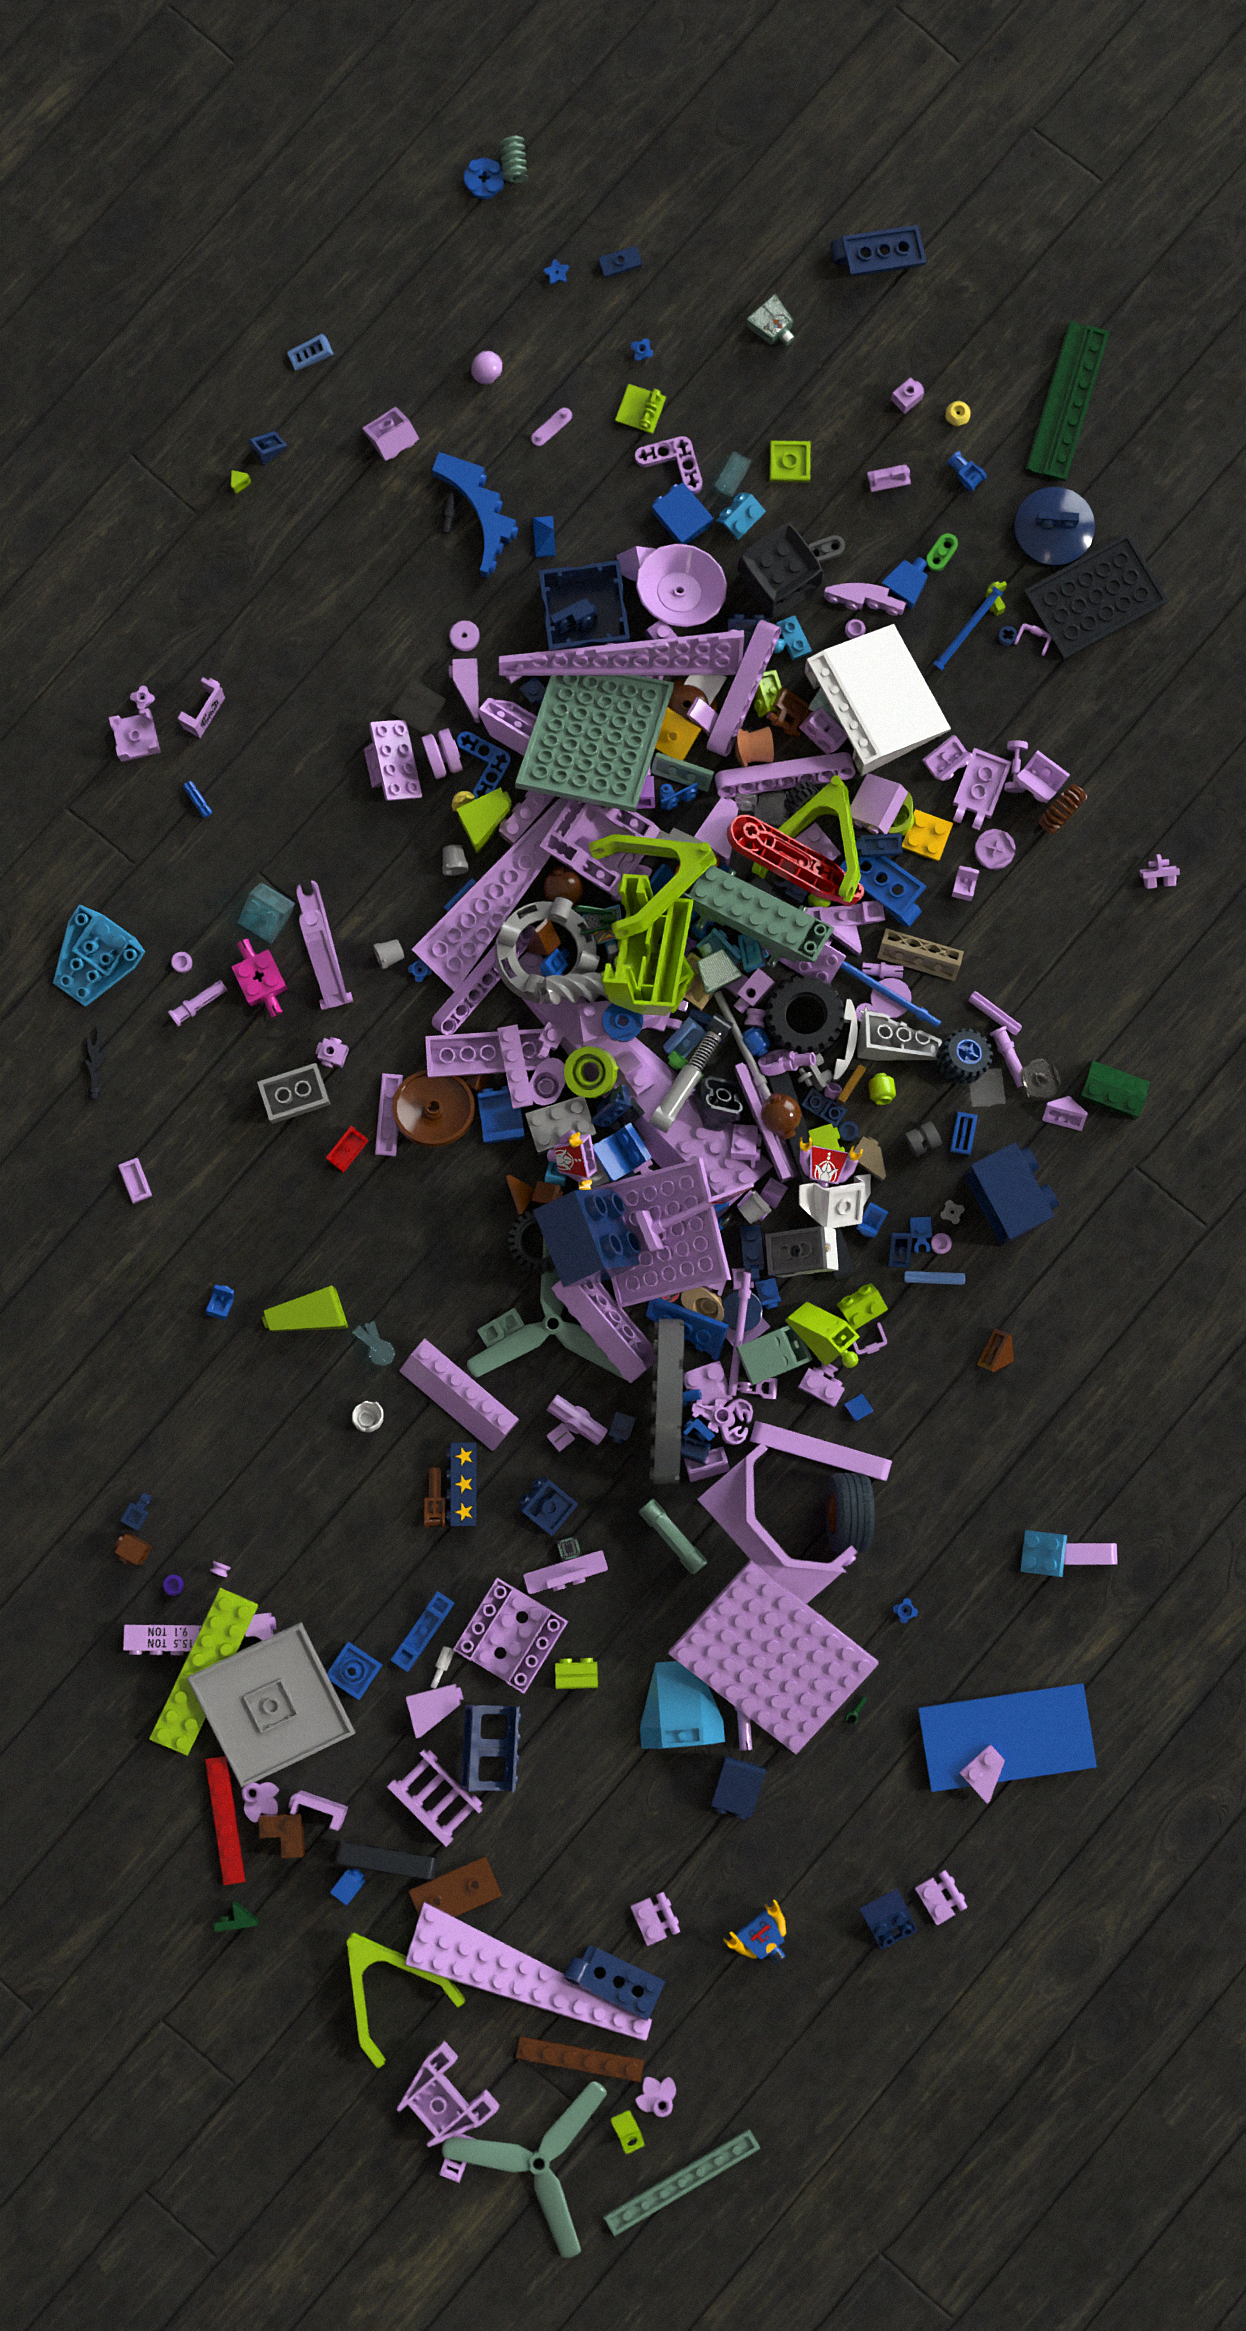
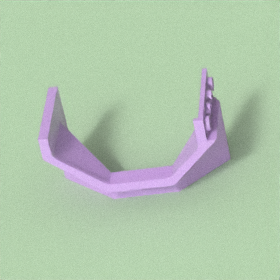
M761 1443L697 1500L731 1536L750 1560L807 1604L842 1572H846L842 1566H848L856 1559L854 1554L857 1551L850 1546L837 1559L828 1564L793 1560L785 1554L759 1524L754 1515L753 1464L767 1450L766 1446Z

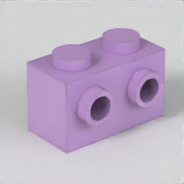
M815 1367L813 1370L808 1368L798 1388L835 1407L845 1389L842 1387L843 1383L833 1377L831 1380L823 1376L825 1373Z

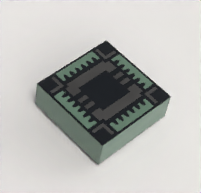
M577 1536L556 1541L562 1561L582 1556Z

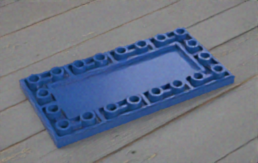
M1083 1683L918 1708L931 1792L971 1786L959 1772L989 1744L1005 1760L997 1782L1097 1767Z

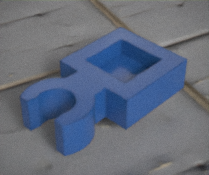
M931 1217L910 1218V1234H913V1239H917L914 1245L915 1253H918L919 1245L925 1246L926 1253L930 1251V1245L926 1238H932Z

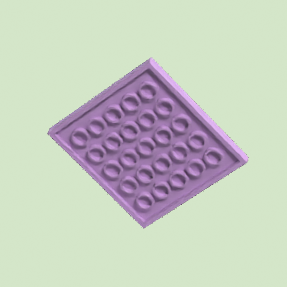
M702 1158L591 1188H611L612 1193L616 1192L620 1195L626 1208V1213L622 1215L627 1231L631 1230L634 1232L641 1246V1251L637 1254L640 1265L611 1278L618 1308L731 1280L714 1206L666 1228L664 1232L659 1234L664 1249L658 1252H650L635 1216V1213L644 1210L650 1212L653 1222L662 1221L711 1198Z

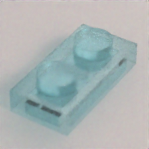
M733 452L715 484V489L733 497L751 464V460Z

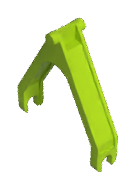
M835 775L831 778L829 784L777 830L794 838L818 816L833 814L839 817L847 871L839 889V895L844 897L843 901L851 902L861 875L849 803V791L842 779ZM754 862L752 873H756V875L764 879L768 869Z
M612 834L588 844V849L594 859H601L618 852L675 858L681 863L678 873L636 915L616 921L611 925L616 939H624L647 930L710 866H714L717 863L708 842L699 844Z
M355 1932L349 1935L347 1946L359 2041L361 2047L375 2066L380 2068L384 2064L385 2058L369 2037L362 1973L369 1964L376 1961H387L437 1983L443 1987L457 2007L465 2003V1998L452 1980L406 1966L407 1956L364 1938Z

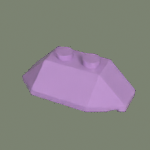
M488 698L479 708L478 713L490 736L524 756L537 717L513 702Z

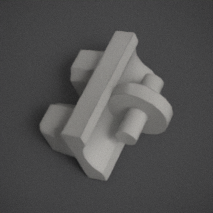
M820 1053L815 1054L816 1063L813 1066H803L798 1069L801 1077L797 1081L799 1083L805 1081L808 1087L813 1085L816 1091L820 1092L834 1077L829 1070L820 1073L818 1066L824 1063V1059Z

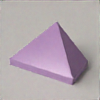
M833 926L834 930L830 936L856 956H859L862 948L857 926Z
M1070 1096L1048 1102L1042 1121L1082 1131L1087 1112Z

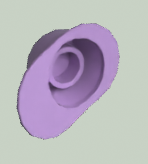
M547 1058L537 1066L529 1082L532 1101L536 1104L550 1105L559 1097L566 1083L563 1073L565 1064L556 1058Z

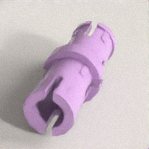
M881 962V964L862 963V968H867L862 969V972L866 975L880 976V978H884V976L903 977V972H895L903 971V965H885V962Z

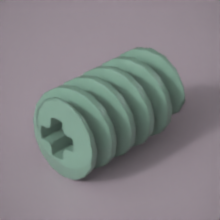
M508 137L499 144L502 157L501 163L503 164V179L505 181L520 183L528 179V176L524 174L527 172V168L522 167L526 165V160L523 159L525 153L521 152L525 149L524 145L521 144L524 142L522 137Z

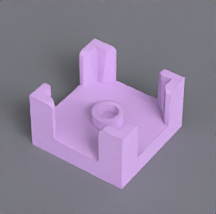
M149 708L139 710L140 715L124 719H121L120 716L109 717L116 739L117 755L121 762L160 753L154 721Z

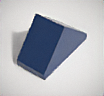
M275 431L248 441L251 452L263 465H266L287 447V444Z
M890 1234L888 1267L909 1268L913 1234Z

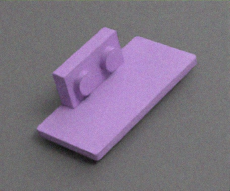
M406 721L371 722L369 727L373 743L366 747L364 752L372 788L383 786L386 801L421 798L422 792Z
M829 937L815 963L803 961L794 963L784 958H779V961L803 976L809 975L810 978L814 979L818 977L822 979V982L830 984L846 956L830 946L834 939ZM766 948L768 954L772 956L770 950Z

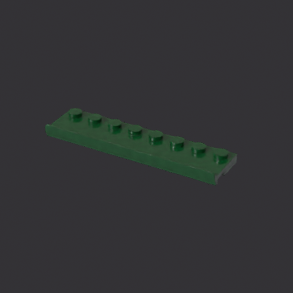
M1075 321L1068 323L1025 468L1026 472L1029 471L1066 482L1110 331L1089 325L1083 326L1076 324Z

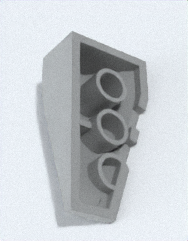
M864 1011L857 1037L858 1058L870 1060H938L936 1053L939 1051L938 1048L942 1044V1040L921 1030H913L907 1027L906 1023H898L884 1013Z

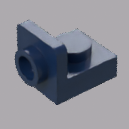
M616 1412L609 1432V1436H612L611 1441L623 1444L624 1441L628 1442L636 1418Z

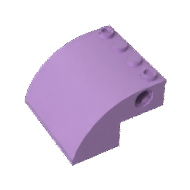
M570 799L540 844V847L594 885L617 898L619 895L618 883L622 882L623 874H632L644 855L618 852L601 859H594L588 849V844L612 834L656 838L661 830L653 822L636 812Z

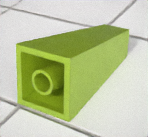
M333 1286L264 1310L265 1316L262 1317L265 1328H269L272 1332L349 1328L337 1290Z

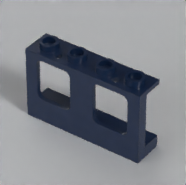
M465 1705L461 1790L515 1792V1787L518 1784L516 1766L519 1763L517 1745L520 1742L518 1725L521 1721L519 1707ZM483 1714H505L507 1716L506 1737L504 1739H482L480 1737L481 1716ZM481 1756L504 1757V1779L502 1781H479L478 1768Z

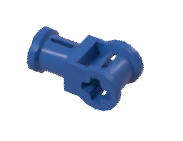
M960 451L956 452L946 463L958 472L957 478L970 492H973L975 486L982 480L987 479L985 472L972 461L968 463L961 456Z

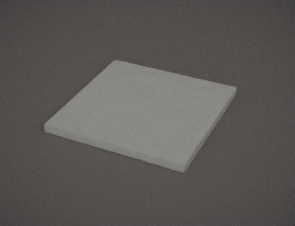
M302 1622L187 1676L241 1788L355 1734V1730Z

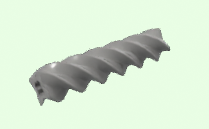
M589 972L582 975L568 974L565 976L552 975L541 979L536 984L540 993L541 1005L545 1000L558 1005L564 998L572 1003H577L581 997L594 1002L600 995L609 1000L607 994L604 993V984H601V973Z

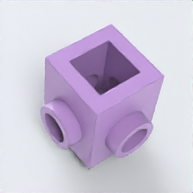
M330 1037L329 1040L324 1038L323 1043L319 1042L317 1046V1058L322 1061L321 1064L333 1068V1065L343 1068L349 1050L348 1046L341 1044L342 1041L337 1038Z

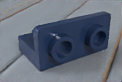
M621 1084L596 1106L598 1114L591 1119L592 1124L607 1128L632 1106L628 1087Z

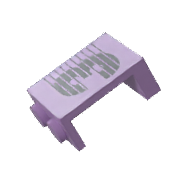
M209 678V680L201 679L205 690L211 695L198 717L194 719L184 712H181L178 717L182 727L201 738L225 699L222 692L223 689L219 687L220 684L212 678Z

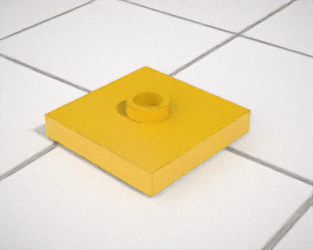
M667 708L655 748L670 757L683 761L702 728Z

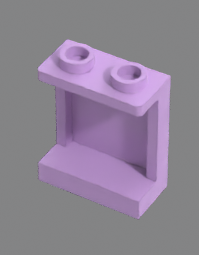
M302 1790L294 1794V1796L292 1795L288 1806L291 1808L290 1814L293 1815L298 1812L301 1804L334 1815L330 1828L335 1830L341 1828L348 1809L347 1806Z

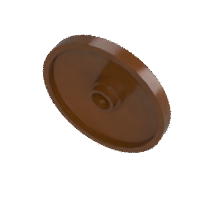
M427 1070L414 1073L405 1079L398 1087L392 1105L394 1121L400 1132L410 1141L427 1147L445 1146L461 1138L472 1124L475 1110L472 1092L460 1077L428 1078Z

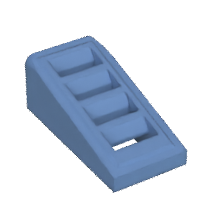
M322 334L287 352L296 371L333 355L327 338ZM319 344H322L323 351L320 350ZM312 347H314L317 354H313ZM305 350L307 351V353H308V355H309V358H307V359H306V356H305V354H304V352H303V351H305ZM297 353H299L302 359V362L300 363L296 356Z

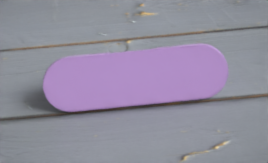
M561 408L544 425L533 433V444L536 446L544 445L571 420V411L568 408Z

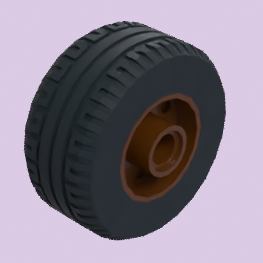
M836 1473L830 1477L826 1493V1527L830 1547L837 1553H843L852 1546L858 1553H864L872 1545L875 1523L874 1497L870 1479L863 1473Z

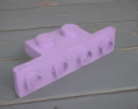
M597 1551L524 1574V1580L529 1594L552 1587L554 1591L566 1588L565 1583L573 1581V1584L576 1585L585 1582L584 1577L606 1571L608 1567L603 1551Z

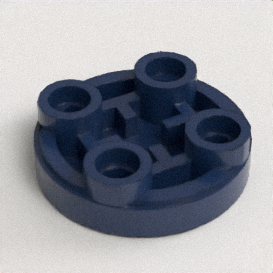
M738 1291L729 1294L722 1304L724 1309L723 1321L729 1325L730 1329L735 1331L740 1300ZM751 1293L747 1303L744 1332L756 1327L762 1317V1304L753 1293Z

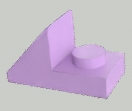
M632 1051L616 1061L620 1072L637 1096L654 1085V1082L643 1068L642 1063Z

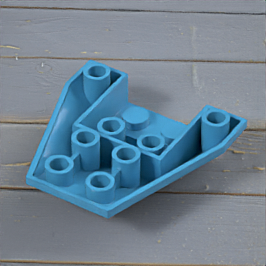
M79 905L68 921L53 983L84 1006H88L135 969L145 951L135 937L106 916Z
M678 1661L655 1663L640 1726L642 1749L725 1742L723 1719L709 1686Z

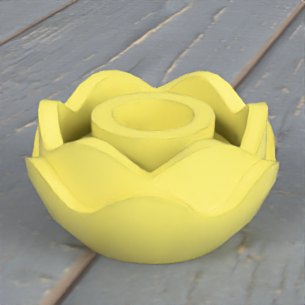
M960 401L951 403L946 409L947 421L954 426L966 424L970 419L968 405Z
M468 791L458 792L452 800L453 810L457 812V808L474 801L475 796Z

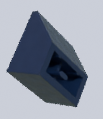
M897 1889L860 1908L881 1950L918 1931Z

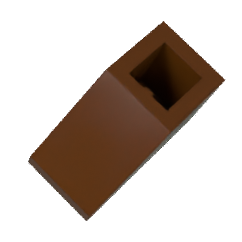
M538 1181L531 1201L543 1206L564 1196V1192H561V1186Z

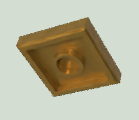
M858 1065L837 1098V1104L843 1107L866 1070L865 1067Z

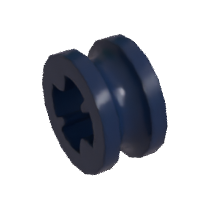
M1011 626L1003 627L998 635L999 642L1004 646L1012 645L1017 638V632ZM1004 632L1012 634L1011 640L1003 638Z

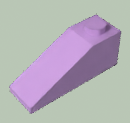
M453 659V666H449V678H453L454 685L475 723H479L477 659Z

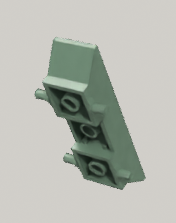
M710 866L679 897L694 899L692 910L701 917L695 926L697 929L700 927V930L703 931L708 921L716 922L722 926L726 924L759 941L761 946L769 949L772 956L767 964L771 967H775L779 958L788 959L794 963L797 961L815 963L834 930L833 926L807 914L806 911L808 909L806 907L803 909V905H800L799 909L736 878V872L732 871V869H728V872H725L715 866Z

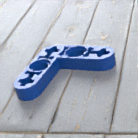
M470 732L460 733L457 738L459 748L488 764L473 791L474 799L476 800L479 798L477 793H482L485 788L482 783L492 788V790L487 788L485 794L498 788L510 766L511 759L506 751ZM467 737H469L470 742L474 745L476 744V741L479 742L475 746V751H472L473 746H471L470 744H466L465 746H463L462 739H467ZM487 746L490 752L486 756H481L478 753L479 748ZM505 756L506 764L501 763L499 770L502 772L500 773L495 769L498 765L497 758ZM489 773H495L498 778L496 782L489 783L486 780V776Z

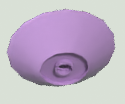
M672 544L659 547L645 557L637 571L636 589L641 603L652 616L669 625L689 627L703 624L719 612L726 600L727 582L721 566L710 554L695 546Z

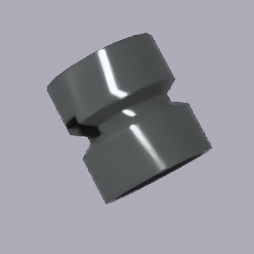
M931 1121L921 1125L919 1130L913 1129L904 1134L915 1157L926 1153L927 1148L932 1150L942 1145L941 1138Z

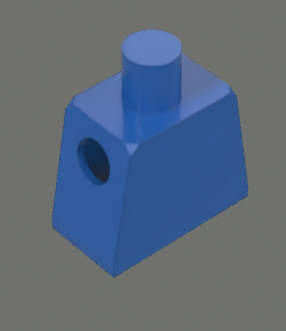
M917 557L913 564L904 560L884 579L881 586L889 588L890 595L897 600L906 602L905 605L913 609L927 580V575L922 572L927 562L920 557Z

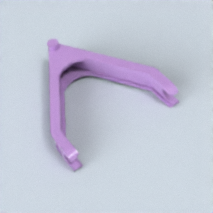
M311 881L314 890L311 895H304L300 884L297 886L296 892L302 914L299 916L300 926L321 989L323 999L319 1001L321 1009L324 1010L353 1002L351 992L346 993L319 887L315 881Z

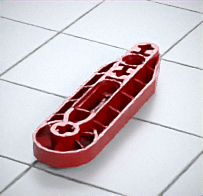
M740 815L727 827V839L734 850L820 898L840 902L846 906H852L862 898L864 888L862 884L858 883L852 901H843L844 897L839 895V889L846 873L834 861L756 817Z

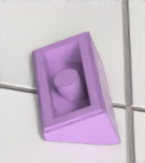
M723 1447L710 1450L704 1465L684 1458L691 1482L730 1471Z

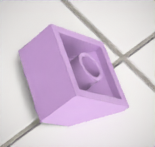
M396 407L363 427L364 432L385 460L396 457L400 451L410 448L419 440L409 419Z

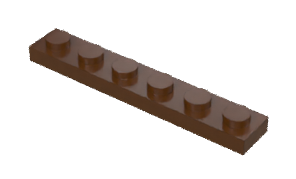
M520 2036L516 2056L519 2059L638 2082L641 2081L644 2059Z

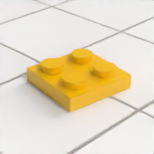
M915 809L913 814L914 824L906 832L902 849L939 862L953 823Z

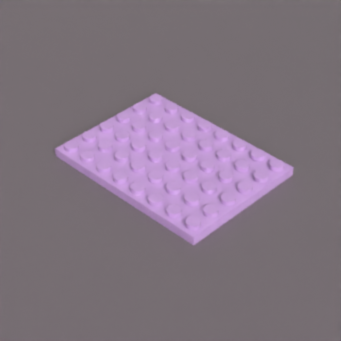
M752 1560L744 1566L669 1650V1655L795 1754L802 1749L878 1665V1661Z

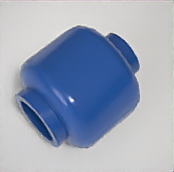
M754 1026L742 1034L743 1042L752 1056L757 1055L760 1058L769 1052L767 1048L771 1045V1040L763 1028Z

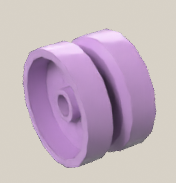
M449 728L438 732L439 745H437L432 734L422 737L435 779L446 776L444 763L448 764L449 770L453 774L463 771L459 759L460 754L455 740L452 739Z

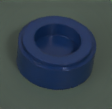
M852 1121L843 1122L838 1129L840 1139L845 1142L854 1141L859 1134L858 1126Z

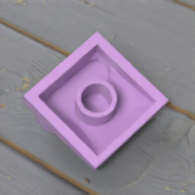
M720 1361L683 1373V1383L686 1391L700 1389L702 1392V1399L700 1400L703 1406H714L716 1399H726L727 1402L733 1400L732 1395H728L729 1386ZM696 1400L690 1401L691 1406L696 1403Z

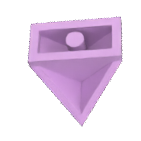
M636 546L618 554L617 560L620 561L621 575L636 582L637 571L645 557L656 549Z

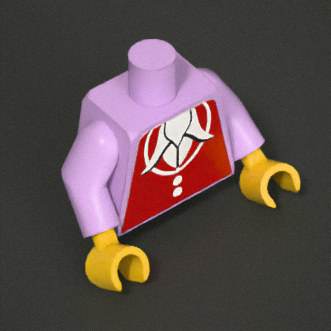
M569 1130L560 1137L559 1142L554 1145V1148L548 1151L547 1158L550 1162H557L558 1171L561 1174H566L579 1183V1190H592L590 1188L592 1180L588 1178L598 1168L591 1135H580V1132Z
M802 1137L799 1139L800 1164L806 1176H809L810 1181L817 1182L822 1188H829V1185L838 1186L839 1183L845 1182L854 1173L858 1159L861 1158L863 1149H861L859 1154H855L853 1152L854 1146L851 1147L848 1153L812 1146L811 1137H809V1143L807 1144L802 1142Z

